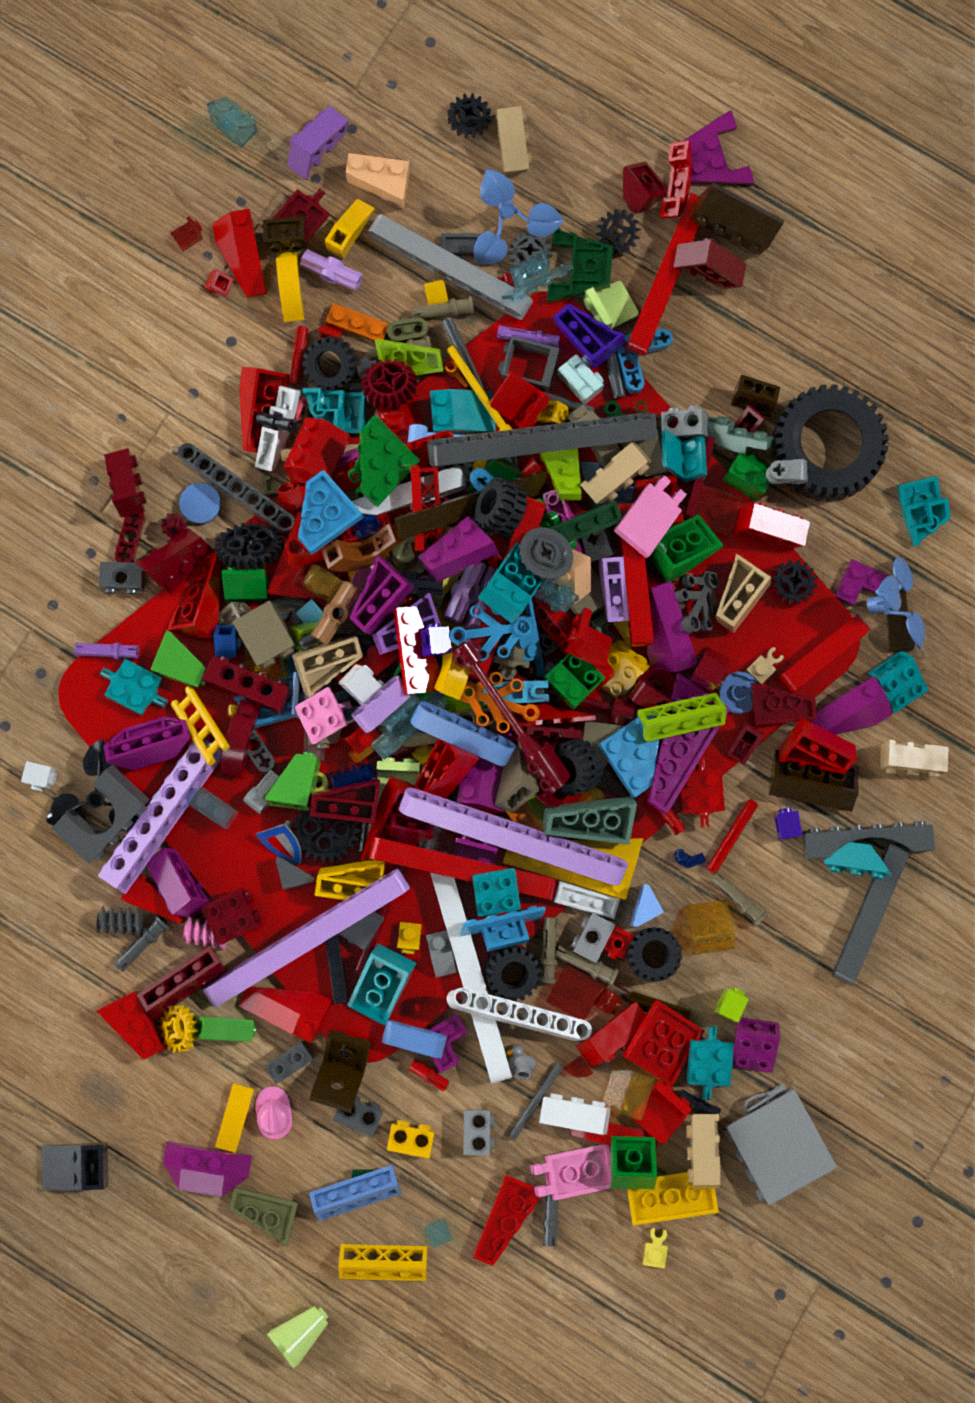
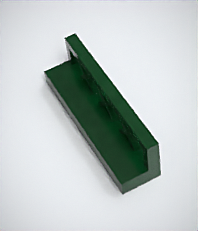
M612 501L545 528L557 531L570 543L617 524L623 518L617 502Z

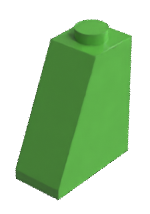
M166 630L151 670L156 674L201 690L202 686H206L202 680L206 667L171 632Z
M310 752L296 754L266 795L265 800L270 806L309 811L311 793L315 792L321 764L318 757Z
M194 1015L193 1021L197 1020L198 1022L195 1025V1028L198 1029L195 1036L199 1039L252 1042V1037L256 1033V1025L254 1020L204 1015Z

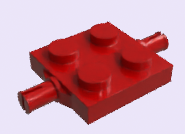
M704 755L700 758V764L699 762L697 763L696 769L693 770L681 790L682 813L700 815L701 828H704V819L706 828L710 827L708 815L714 812L725 811L722 768H704Z

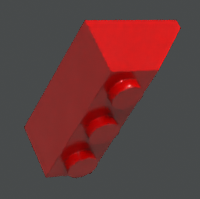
M305 418L284 464V468L291 481L306 484L308 480L322 470L333 479L350 440V434L325 419Z

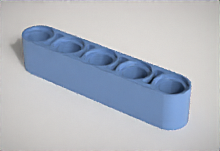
M420 702L410 720L415 728L499 766L507 764L516 747L511 740L428 702Z

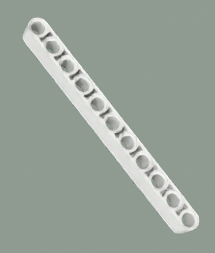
M430 873L463 988L488 994L471 934L466 936L460 935L461 928L467 920L455 879ZM478 998L476 1005L479 1009H482L483 1003ZM471 1014L491 1084L512 1078L496 1020Z

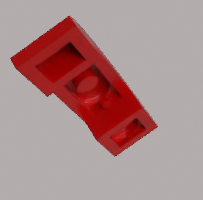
M689 140L674 142L670 145L668 162L671 164L667 198L662 199L661 219L680 217L687 203L692 175V151Z
M611 1122L608 1124L607 1134L605 1135L574 1129L571 1130L570 1134L610 1146L611 1136L651 1137L643 1129Z

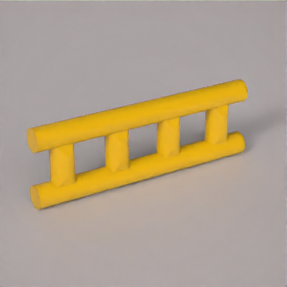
M187 686L185 688L186 698L181 703L178 700H174L171 706L180 720H186L189 735L207 764L213 765L216 762L213 754L220 747L223 751L228 750L230 745L193 687ZM193 703L197 710L189 718L185 710ZM202 717L206 725L198 733L194 725ZM212 733L215 741L207 748L203 740Z

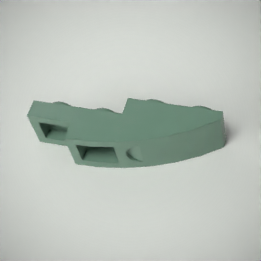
M707 413L708 436L716 438L715 444L746 454L752 447L767 450L773 444V437L767 436L765 432L751 433L747 432V429L744 428L734 429L735 421L728 420V417L725 416L710 417ZM694 417L691 420L692 427L697 425L698 417Z

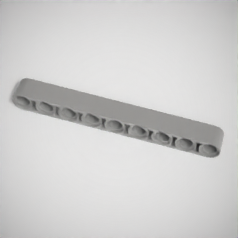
M378 214L367 231L368 235L374 240L519 320L524 318L533 303V300L523 292L383 215Z

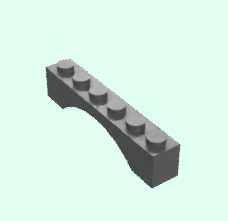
M926 821L913 822V826H905V823H892V827L884 828V824L871 825V829H863L862 825L850 826V830L842 831L841 827L829 828V832H821L820 828L808 829V833L802 836L804 860L828 858L848 842L861 839L888 841L909 851V853L935 850L933 824L926 825Z

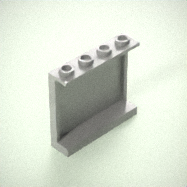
M793 1088L788 1089L783 1095L731 1124L724 1125L726 1131L723 1133L729 1144L734 1143L737 1149L734 1153L740 1163L744 1162L747 1170L744 1172L751 1183L755 1182L758 1188L755 1192L761 1203L765 1201L766 1204L771 1205L837 1168Z

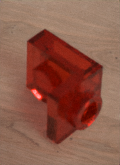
M190 216L186 218L187 223L171 232V236L182 252L203 239L201 235L202 227L197 220L193 221Z

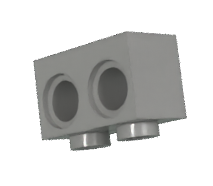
M690 406L688 410L681 411L680 408H669L668 412H661L662 430H668L677 438L689 439L700 435L708 437L707 412L700 409V406ZM694 417H698L697 425L692 427L691 420ZM678 419V425L675 428H671L672 420Z
M464 1109L463 1155H490V1150H494V1137H490V1128H494V1115L490 1114V1109ZM477 1115L485 1118V1124L481 1127L473 1124V1118ZM477 1137H481L485 1141V1145L481 1149H476L472 1144L473 1140Z

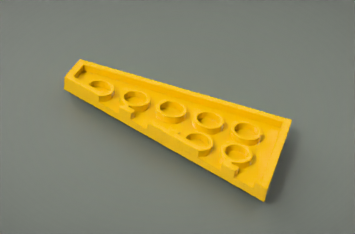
M644 838L630 839L629 844L595 840L572 841L625 860L628 863V867L620 885H611L510 850L506 851L503 864L626 900Z

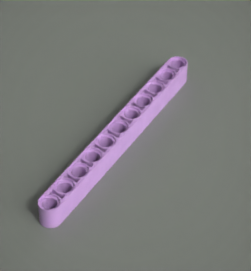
M407 788L399 806V811L406 816L611 885H620L628 867V863L622 858L557 836L546 835L545 832L415 788Z
M399 869L388 873L205 985L202 991L213 1007L221 1005L399 897L410 886Z

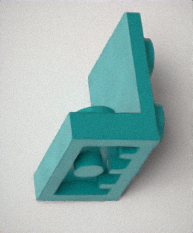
M662 430L661 446L663 457L661 462L663 467L685 483L707 476L705 438L700 435L682 441L668 430Z
M902 650L867 672L869 678L875 676L887 695L892 711L895 713L928 692V687L914 658Z
M514 868L472 876L478 917L521 910Z

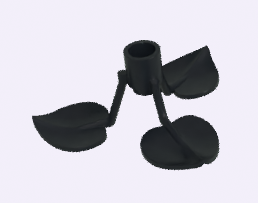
M104 740L96 741L85 753L83 769L89 776L98 775L99 777L111 766V764L106 762L103 746L106 742ZM96 788L88 794L86 802L80 804L79 799L75 795L61 794L53 801L46 822L54 826L70 809H73L85 820L86 812L82 808L83 806L89 805L91 808L96 809L102 805L112 806V804L106 801V797ZM114 808L109 812V820L112 825L115 820ZM135 815L132 818V821L134 823L131 827H133L136 821L139 819L138 816Z

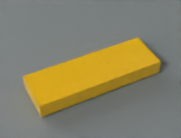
M233 1083L216 1141V1148L234 1153L237 1152L254 1088Z

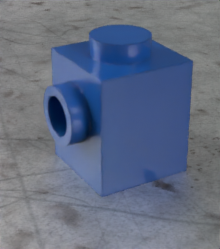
M216 625L214 633L216 658H220V656L227 659L237 658L238 649H242V639L238 637V631L234 625Z

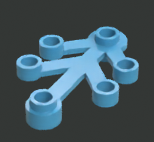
M473 605L469 611L470 615L473 618H479L489 627L472 630L455 627L450 631L449 635L451 642L454 644H461L470 638L490 636L481 648V650L486 652V657L479 661H485L501 636L512 633L506 643L497 648V655L500 658L508 657L510 650L518 639L528 637L532 633L533 624L529 618L520 616L513 623L507 620L510 623L509 625H501L485 613L480 605ZM474 607L480 609V614L478 616L474 615L472 612ZM491 608V612L494 615H500ZM520 623L525 624L526 629L524 631L518 629ZM455 632L461 633L462 637L460 640L454 638ZM502 647L507 649V654L505 656H502L500 654V649Z

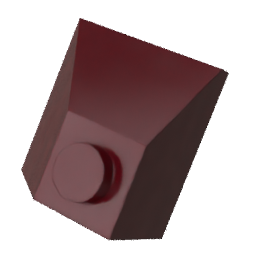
M646 161L627 165L623 168V199L627 203V207L635 214L648 210L667 196L668 188Z

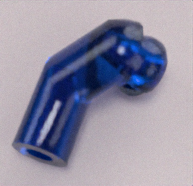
M678 849L674 853L675 861L685 868H692L706 862L703 853L690 856L683 849Z

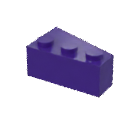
M567 304L553 316L556 327L589 362L593 369H596L626 344L624 334L619 331L616 332L603 322H598L591 318L590 315L570 304Z

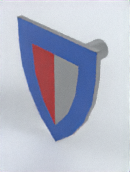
M287 820L285 824L255 834L271 852L288 862L300 865L302 857L301 848L297 838L291 831L293 824L291 821Z

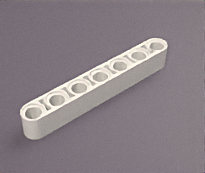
M460 466L438 472L440 498L467 488ZM434 474L422 477V482L427 487L434 481ZM410 481L398 485L379 507H375L366 497L351 502L363 514L361 520L413 506L412 484ZM433 486L431 490L435 493V488ZM428 492L423 498V503L435 500V496Z
M458 988L450 991L447 995V1003L453 1009L572 1041L585 1040L592 1033L591 1025L585 1020L471 989ZM457 993L462 995L463 1001L461 1004L456 1001ZM478 998L483 1003L482 1009H479L476 1005ZM498 1004L503 1008L501 1015L496 1010ZM518 1009L522 1011V1020L517 1018ZM538 1015L543 1019L542 1025L537 1023ZM558 1020L562 1023L561 1031L556 1026ZM577 1026H580L582 1029L581 1036L576 1032Z

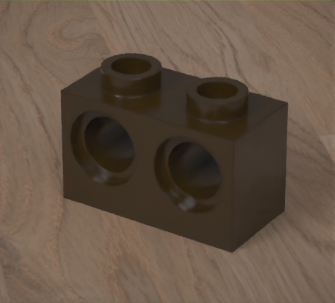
M741 375L735 386L731 405L746 409L750 405L761 415L770 417L777 404L780 387Z

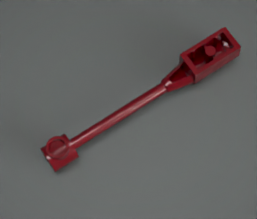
M468 639L452 650L456 665L463 667V669L470 667L516 733L525 755L524 758L528 762V770L536 774L540 780L539 785L541 789L552 793L561 788L571 775L548 741L539 745L523 730L478 664V661L482 658L480 655V644L475 640Z
M497 663V666L491 664L487 677L489 678L493 672H499L501 664ZM516 673L512 679H503L502 682H511L514 679H520L521 681L531 680ZM498 674L493 675L492 681L499 682L500 676ZM467 679V682H473L475 684L479 683L474 680ZM547 688L549 696L559 698L550 688ZM619 695L618 699L614 698L612 704L589 697L580 703L608 711L609 718L611 719L610 723L613 725L626 726L632 721L635 711V703H632L629 696Z

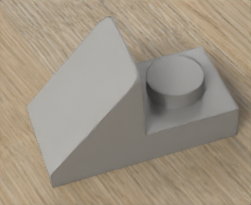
M447 930L426 935L435 976L440 977L456 973Z

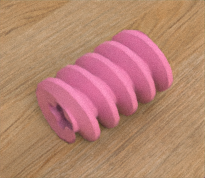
M188 917L184 927L183 941L186 938L187 944L190 945L195 941L196 946H200L203 941L204 947L207 948L211 943L212 948L216 949L219 944L216 942L207 920H205L203 925H200V919L197 918L195 923L192 924L191 917ZM227 943L220 945V949L223 951L227 947Z

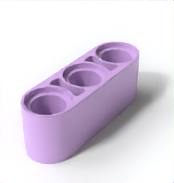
M395 676L352 714L354 720L365 733L375 729L411 696L404 695L401 677Z

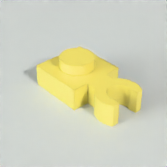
M651 1227L650 1236L652 1243H645L643 1265L665 1269L668 1246L663 1245L662 1242L667 1237V1231L663 1229L662 1235L656 1237L655 1227Z

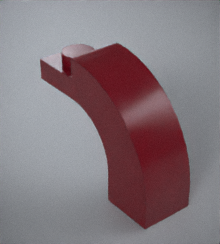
M240 700L226 736V741L230 747L222 753L220 768L222 774L241 779L248 761L249 743L261 711V705Z

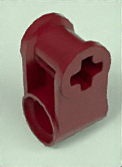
M644 679L638 681L629 695L632 701L646 708L671 703L663 690L653 686Z

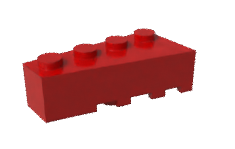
M302 512L297 514L286 545L289 541L298 538ZM285 545L267 593L311 599L291 584L300 566L292 567L286 562Z

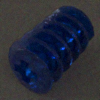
M370 758L368 759V765L360 761V768L352 764V771L347 766L344 767V774L339 769L336 770L335 777L329 772L334 788L376 779Z

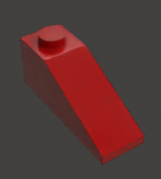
M139 875L126 894L123 893L121 897L122 901L177 923L183 924L185 921L182 916L172 915L169 912L167 903L158 892L157 887L149 883L150 878Z

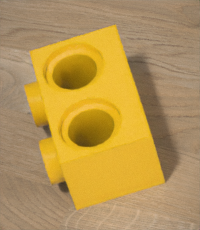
M397 1120V1123L392 1122L387 1145L388 1151L430 1158L435 1130H431V1126L425 1124H418V1127L409 1126L410 1122L405 1120ZM398 1130L404 1131L407 1139L403 1142L397 1141L395 1139V1132ZM423 1134L428 1138V1143L425 1146H419L416 1143L418 1135Z

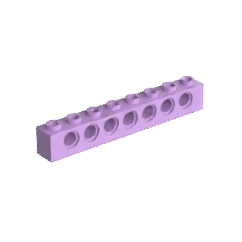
M206 739L203 740L207 748L212 744ZM194 741L190 743L189 749L178 760L171 774L165 778L164 784L159 791L153 795L147 809L134 826L128 830L126 837L115 848L114 854L109 861L103 865L98 875L100 878L122 893L126 894L221 761L222 750L218 749L213 754L216 762L213 765H208Z

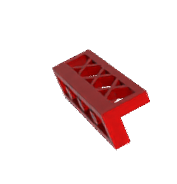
M419 465L410 466L413 512L428 507L423 503V498L428 492L435 496L433 505L439 504L438 467L420 468ZM421 473H434V481L429 487L422 482ZM433 486L435 488V493L431 490ZM442 527L437 528V534L433 532L435 530L433 529L426 535L425 532L415 535V550L418 554H422L428 549L426 548V539L431 533L438 540L442 538Z

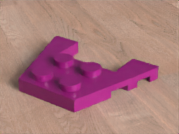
M732 110L684 140L691 142V184L711 185L712 183H723L731 186H736V184L754 186L755 182L750 166L729 171L718 138L720 134L736 130L737 125Z

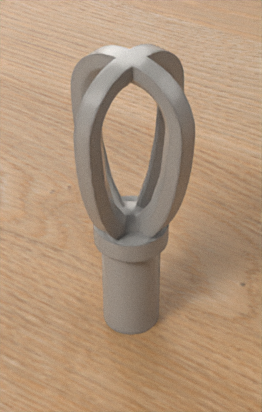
M782 1083L771 1091L750 1097L744 1103L745 1111L749 1114L751 1110L767 1101V1104L786 1092L787 1088ZM760 1097H765L764 1099L760 1100L759 1102L755 1103L754 1105L748 1108L749 1102Z

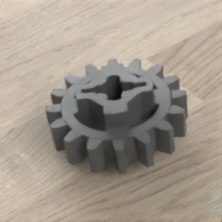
M522 231V237L515 235V241H510L511 248H508V254L511 255L509 256V262H514L512 268L516 269L519 267V273L521 274L523 271H526L527 276L530 275V271H533L535 275H538V269L545 271V265L550 264L548 258H552L551 244H546L548 238L541 239V237L531 234L527 235L525 231Z

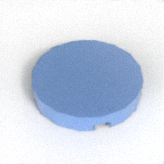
M195 483L188 486L182 492L179 507L183 516L188 521L194 524H207L212 522L220 512L221 499L218 492L212 486L206 483Z
M738 671L729 674L723 685L718 689L719 698L724 705L730 708L729 711L732 713L742 714L752 709L750 683H758L753 676L746 672Z

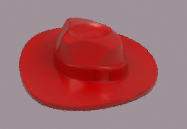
M407 403V406L401 404L400 409L393 407L392 411L388 407L383 411L380 407L377 408L373 416H377L403 443L408 442L410 425H424L422 413L410 403Z

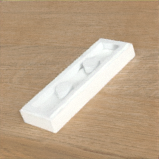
M559 881L553 902L615 919L620 898Z

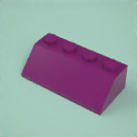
M502 726L500 727V730L505 731L507 729ZM509 729L506 733L495 732L514 743V730ZM477 756L479 760L460 782L457 803L480 811L504 813V809L495 806L503 766Z

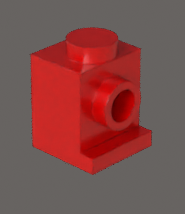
M615 926L604 947L605 955L614 960H617L618 957L623 959L634 935ZM615 940L621 941L622 945L620 948L614 946Z

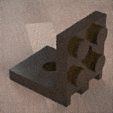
M330 1030L327 1036L324 1058L309 1100L351 1113L366 1071L372 1042L366 1041L364 1038L346 1035L341 1031ZM339 1083L343 1088L336 1090L331 1085Z

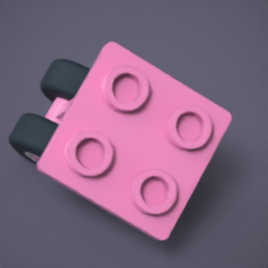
M327 687L295 706V710L312 744H317L348 724L355 722L352 714L360 706L353 707L351 702L354 698L346 690L333 694L331 688Z

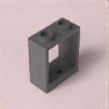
M511 336L510 342H506L503 354H506L505 361H500L498 373L501 374L500 381H504L508 376L514 349H519L548 357L542 382L524 378L537 389L548 393L559 355V348Z

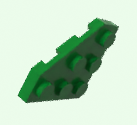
M373 416L360 430L361 493L375 507H379L411 471L410 466H415L420 460L377 416Z

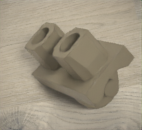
M498 643L497 648L505 643ZM502 647L500 649V654L502 656H505L507 654V649ZM512 647L510 655L506 658H500L497 655L496 648V654H494L492 661L501 664L499 666V673L503 679H512L516 674L517 665L529 668V661L523 660L524 648Z

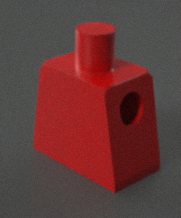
M355 721L342 728L339 741L347 751L360 754L381 736V732L376 727L372 731L365 733Z

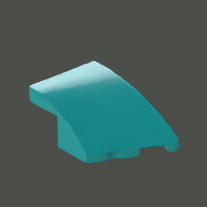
M303 388L302 392L306 396L310 412L314 418L325 419L348 434L360 435V430L366 424L367 398H365L363 392Z
M935 475L896 485L909 537L913 546H919L923 539L929 534H933L940 525L945 524L951 519L948 498L941 496L938 476Z

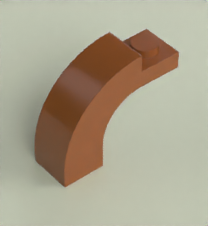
M387 524L373 536L359 542L348 543L335 540L322 550V554L328 569L341 572L356 571L375 565L376 562L374 561L377 555L387 559L391 556L390 551L398 546L401 541L398 539L395 525Z

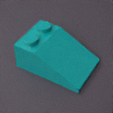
M457 389L430 391L433 431L435 433L445 430H451L453 434L459 435L496 432L494 420L474 391ZM484 391L491 400L493 397L492 392Z
M378 944L371 952L347 1006L386 1025L409 981L416 963Z

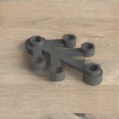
M710 571L703 572L701 577H694L691 574L686 575L682 578V584L685 588H691L695 585L702 587L700 591H687L686 589L676 591L675 597L679 603L695 600L689 616L684 617L681 621V628L684 632L688 633L698 631L699 629L703 632L710 631L713 628L710 618L715 617L718 611L714 593L715 588L719 586L718 576ZM701 610L703 620L699 621L698 615Z

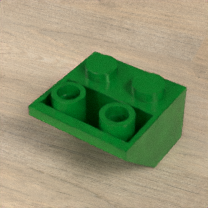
M258 566L257 570L253 567H250L248 571L246 569L238 570L237 567H227V570H222L224 597L227 603L269 601V594L267 593L269 577L265 569H261Z
M568 654L545 676L543 681L548 680L549 688L571 710H574L605 677L594 665Z

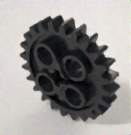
M250 522L247 526L245 523H242L241 527L234 525V529L226 528L227 533L221 532V537H217V542H215L216 556H218L219 561H223V565L229 564L230 568L237 566L238 570L245 567L246 571L250 567H253L255 570L258 569V566L265 568V563L273 564V560H279L278 555H282V550H284L283 536H280V531H276L275 527L269 529V524L261 526V522L257 525H253V522Z
M298 810L301 816H294L298 823L292 824V827L297 828V831L293 834L299 836L297 840L299 844L302 843L300 847L301 852L306 849L308 850L306 853L307 858L314 854L313 861H317L321 857L322 863H325L327 858L330 859L331 863H334L335 856L342 860L341 854L344 852L349 856L350 854L347 849L349 847L355 849L356 847L352 842L360 840L355 834L361 833V830L356 828L361 822L339 820L330 827L331 832L329 834L324 832L313 842L312 838L323 831L322 825H330L335 819L313 817L309 815V811ZM309 822H316L317 830L313 833H308L306 830ZM345 824L348 829L347 833L341 836L336 833L337 826ZM323 838H329L331 841L328 849H321L320 841Z

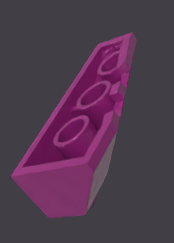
M671 581L650 587L649 601L653 645H647L646 650L650 667L661 668L668 672H678L696 666L697 661L689 634L681 628L683 616Z
M874 676L817 712V720L809 721L836 735L875 726L893 715L886 693Z

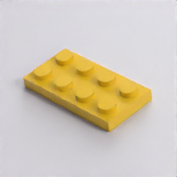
M688 1171L657 1176L654 1190L627 1189L632 1225L719 1213L715 1189H692V1182L688 1183Z

